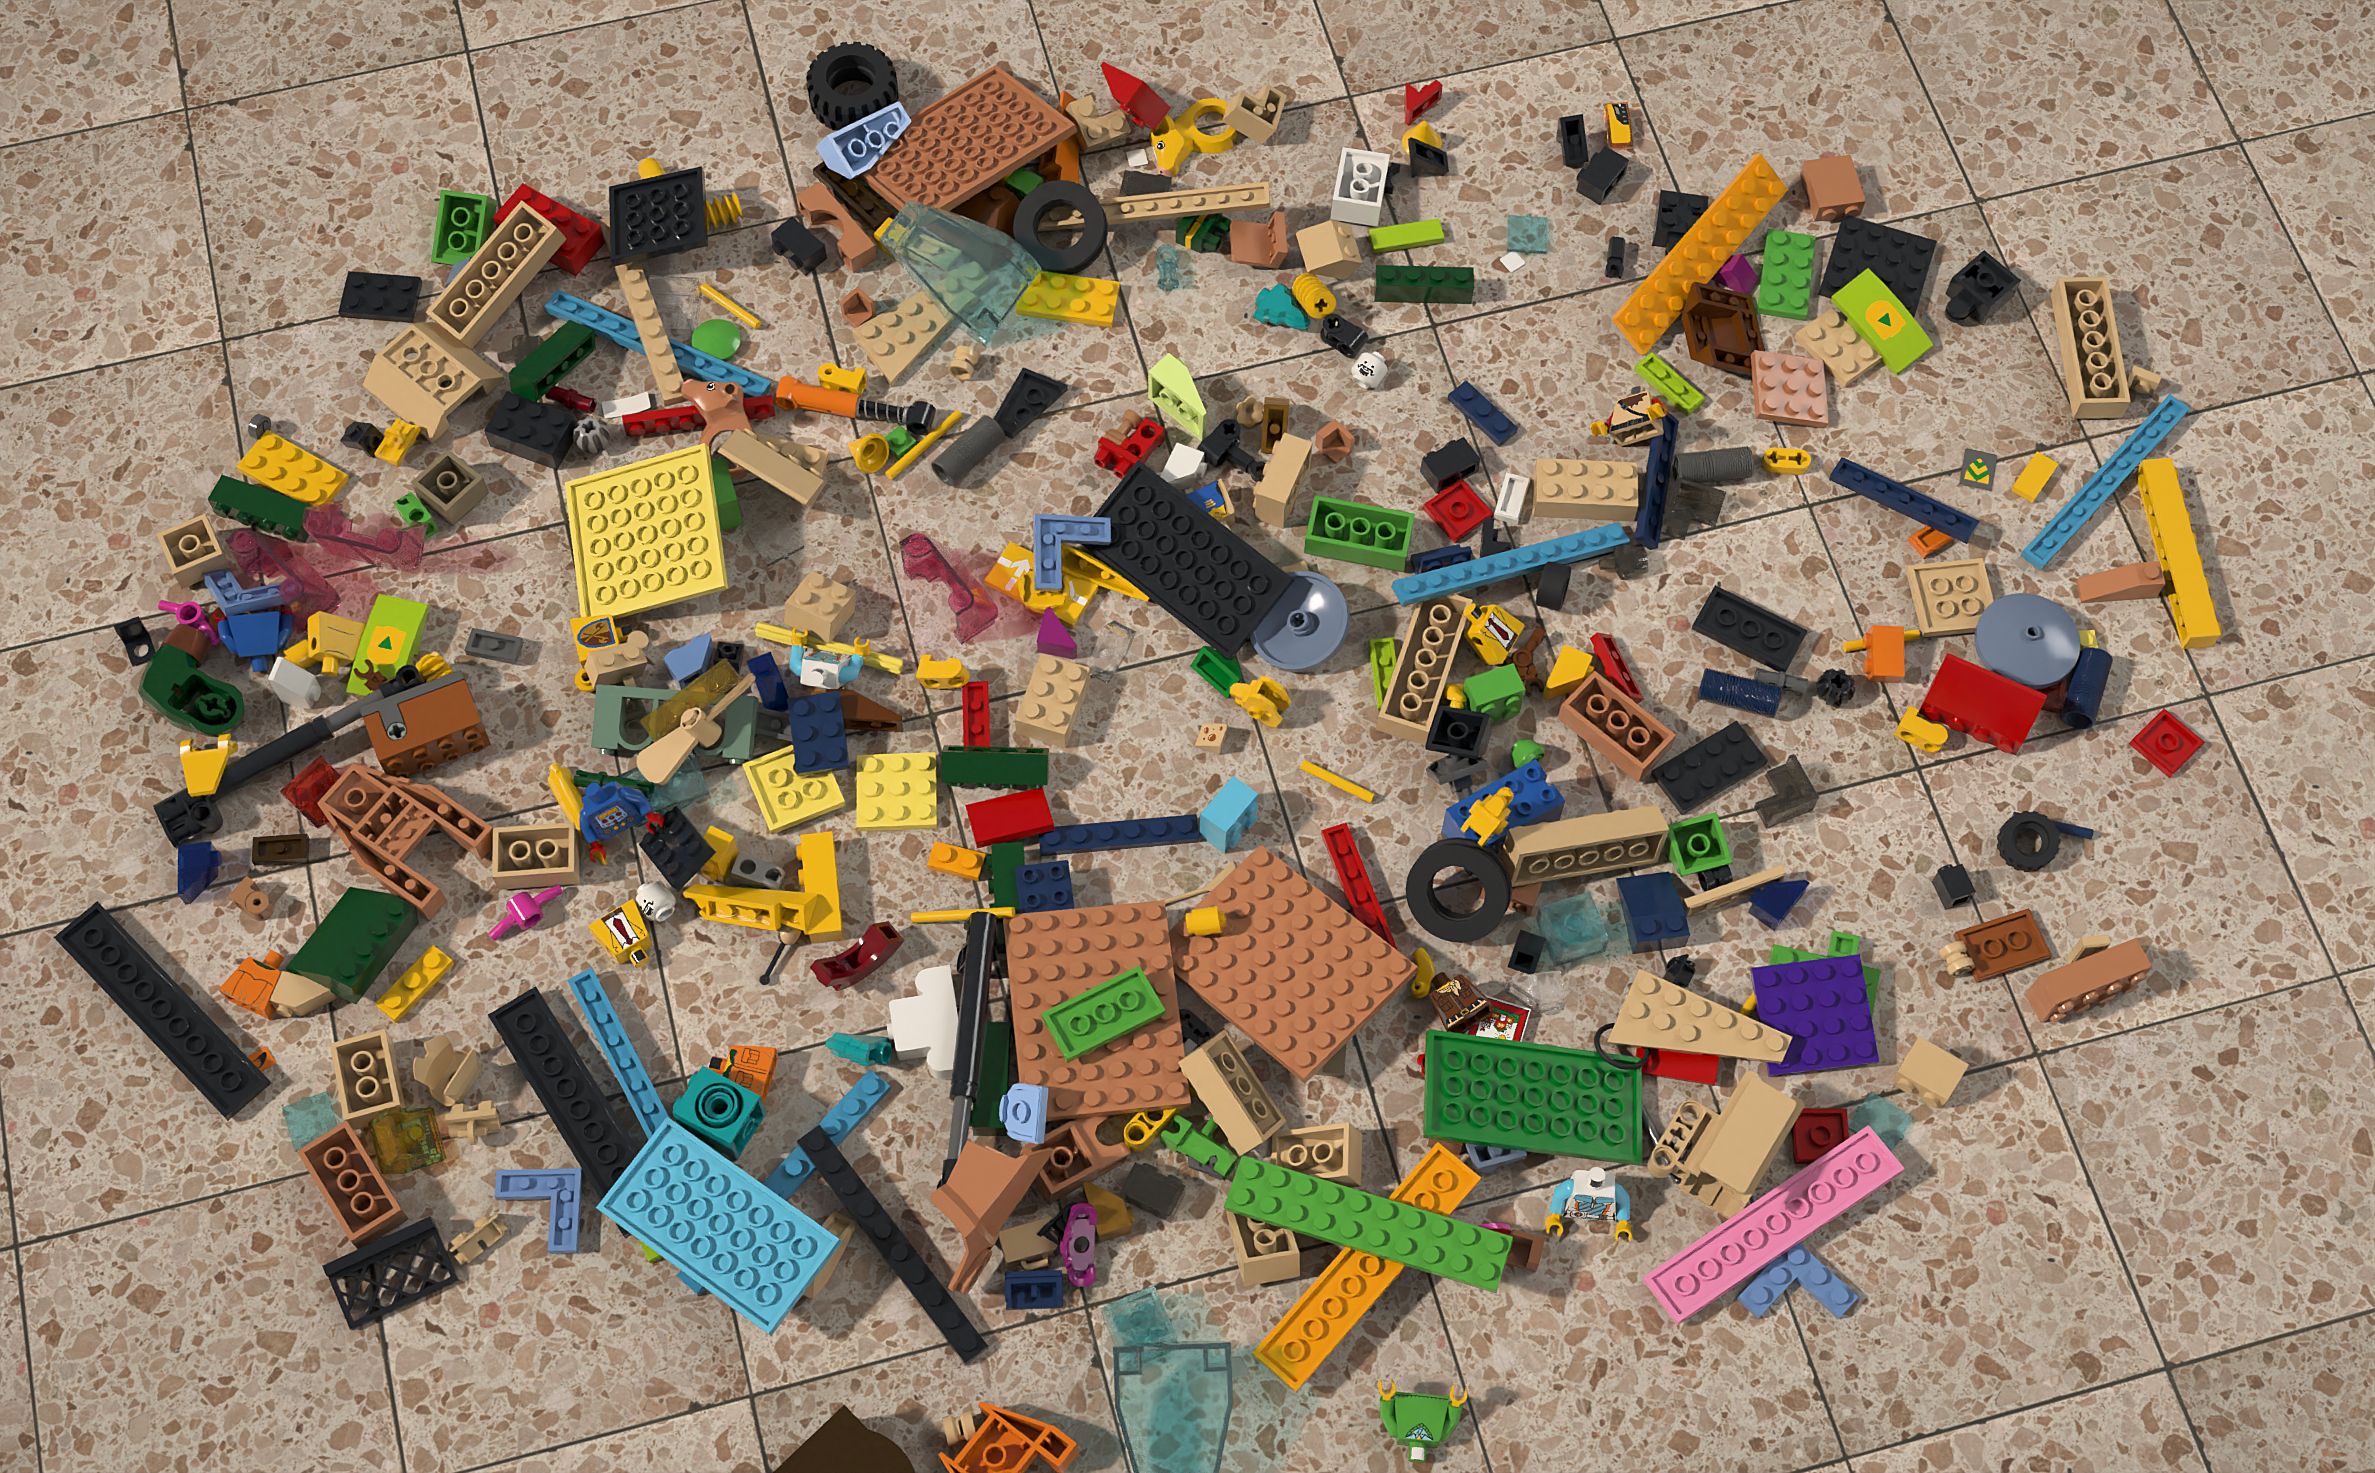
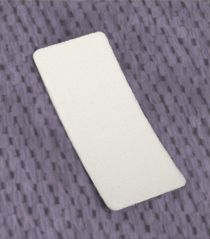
M648 392L624 399L602 402L605 418L633 414L651 407Z

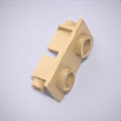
M486 1213L474 1223L476 1228L469 1234L463 1231L450 1241L453 1246L449 1250L453 1252L456 1249L459 1252L454 1257L461 1265L465 1262L467 1264L470 1263L471 1260L484 1251L477 1243L482 1239L489 1247L505 1235L504 1232L507 1230V1227L502 1221H499L497 1224L495 1223L494 1219L498 1217L496 1213L492 1216Z

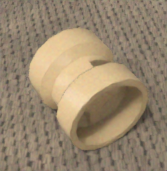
M958 346L954 353L955 359L951 361L948 371L957 379L969 380L973 375V366L977 364L979 354L970 347Z
M1963 941L1950 943L1939 950L1941 959L1947 962L1948 966L1946 969L1950 977L1963 975L1975 967L1972 958L1965 954L1967 948Z
M971 1410L962 1412L959 1417L951 1415L942 1417L948 1446L957 1445L960 1440L964 1439L970 1441L976 1433ZM958 1421H961V1423H962V1428H963V1432H964V1435H962V1436H961V1432H960V1427H959Z

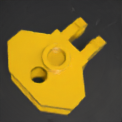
M1261 676L1257 681L1252 680L1250 685L1234 683L1230 687V694L1235 698L1236 705L1245 708L1249 716L1261 721L1266 726L1276 728L1283 719L1277 710L1285 711L1291 704V700L1284 687L1270 677Z
M1502 787L1495 795L1489 794L1483 801L1478 799L1470 808L1469 812L1471 815L1460 830L1465 834L1471 828L1482 836L1478 841L1479 846L1483 847L1495 834L1500 835L1509 822L1506 820L1511 810L1507 807L1514 797L1511 788Z

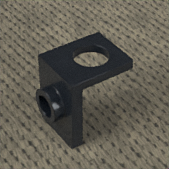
M139 616L114 625L116 633L125 645L133 667L149 661L156 653L150 633ZM146 645L148 646L146 655L142 657L134 655V650L137 646Z

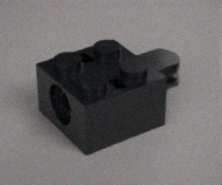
M1660 190L1656 206L1652 246L1664 247L1665 256H1667L1707 210L1709 196Z
M1984 250L1952 277L1945 293L1951 298L1945 308V316L1953 323H1960L1971 315L1983 324L2014 297L2021 280Z

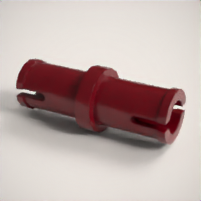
M554 386L545 394L546 399L562 403L564 407L569 409L574 407L589 414H592L596 409L597 400L595 398L578 394V391L574 389L567 390Z

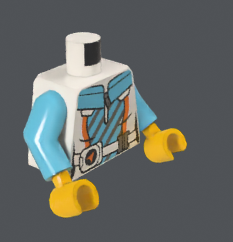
M793 628L791 641L794 646L791 648L790 669L797 676L801 677L800 684L838 689L844 684L857 679L864 663L863 657L871 653L869 639H867L866 644L861 645L860 637L854 640L856 653L854 655L807 647L804 649L803 646L807 643V629H805L804 635H797L796 628Z
M1594 1167L1590 1171L1576 1170L1570 1179L1556 1186L1550 1207L1552 1215L1548 1216L1544 1222L1547 1234H1549V1229L1552 1225H1557L1556 1232L1558 1236L1562 1234L1563 1226L1560 1220V1214H1562V1217L1616 1222L1617 1219L1619 1223L1615 1227V1239L1619 1242V1233L1625 1231L1629 1234L1628 1239L1631 1241L1632 1227L1628 1223L1630 1219V1197L1621 1184L1615 1183V1175L1613 1173H1607L1599 1167Z

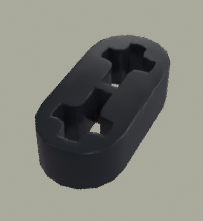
M1188 1009L1179 1010L1180 1019L1185 1020L1188 1018V1025L1191 1028L1190 1030L1185 1025L1181 1026L1184 1042L1191 1039L1200 1047L1201 1045L1198 1044L1199 1038L1196 1033L1202 1038L1208 1036V1040L1215 1036L1213 1030Z

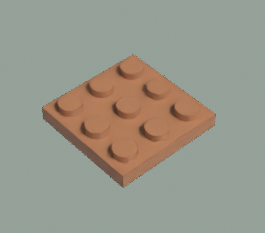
M1754 350L1751 354L1756 419L1826 428L1829 424L1823 360Z

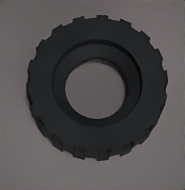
M2023 811L2020 814H2014L2004 823L1999 830L2000 833L1997 835V849H1999V855L2006 861L2008 866L2011 865L2018 871L2030 872L2034 870L2035 872L2047 866L2055 858L2060 849L2058 847L2061 843V838H2059V830L2056 829L2055 823L2052 820L2050 821L2047 818L2048 816L2039 814L2037 811ZM2023 829L2036 831L2042 841L2039 851L2034 854H2026L2020 851L2015 842L2017 833Z

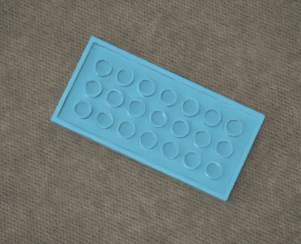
M666 1117L596 1207L608 1218L770 1336L777 1330L842 1243L838 1237L669 1117Z

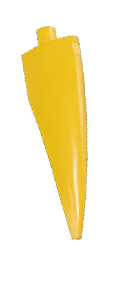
M1070 543L1061 544V570L1124 595L1146 602L1149 600L1147 595L1103 562Z
M554 763L549 766L551 773L548 777V785L562 811L570 822L575 823L581 839L586 844L579 826L580 810L584 807L582 801L584 796L580 788L574 785L572 772L568 768L560 767L558 763ZM598 839V844L602 845V842ZM596 851L593 853L603 866L608 864L606 857L604 860L601 852Z

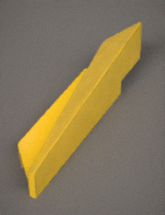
M694 884L683 892L686 899L692 898L701 908L699 913L705 920L777 931L781 927V923L800 930H807L818 898L816 893Z

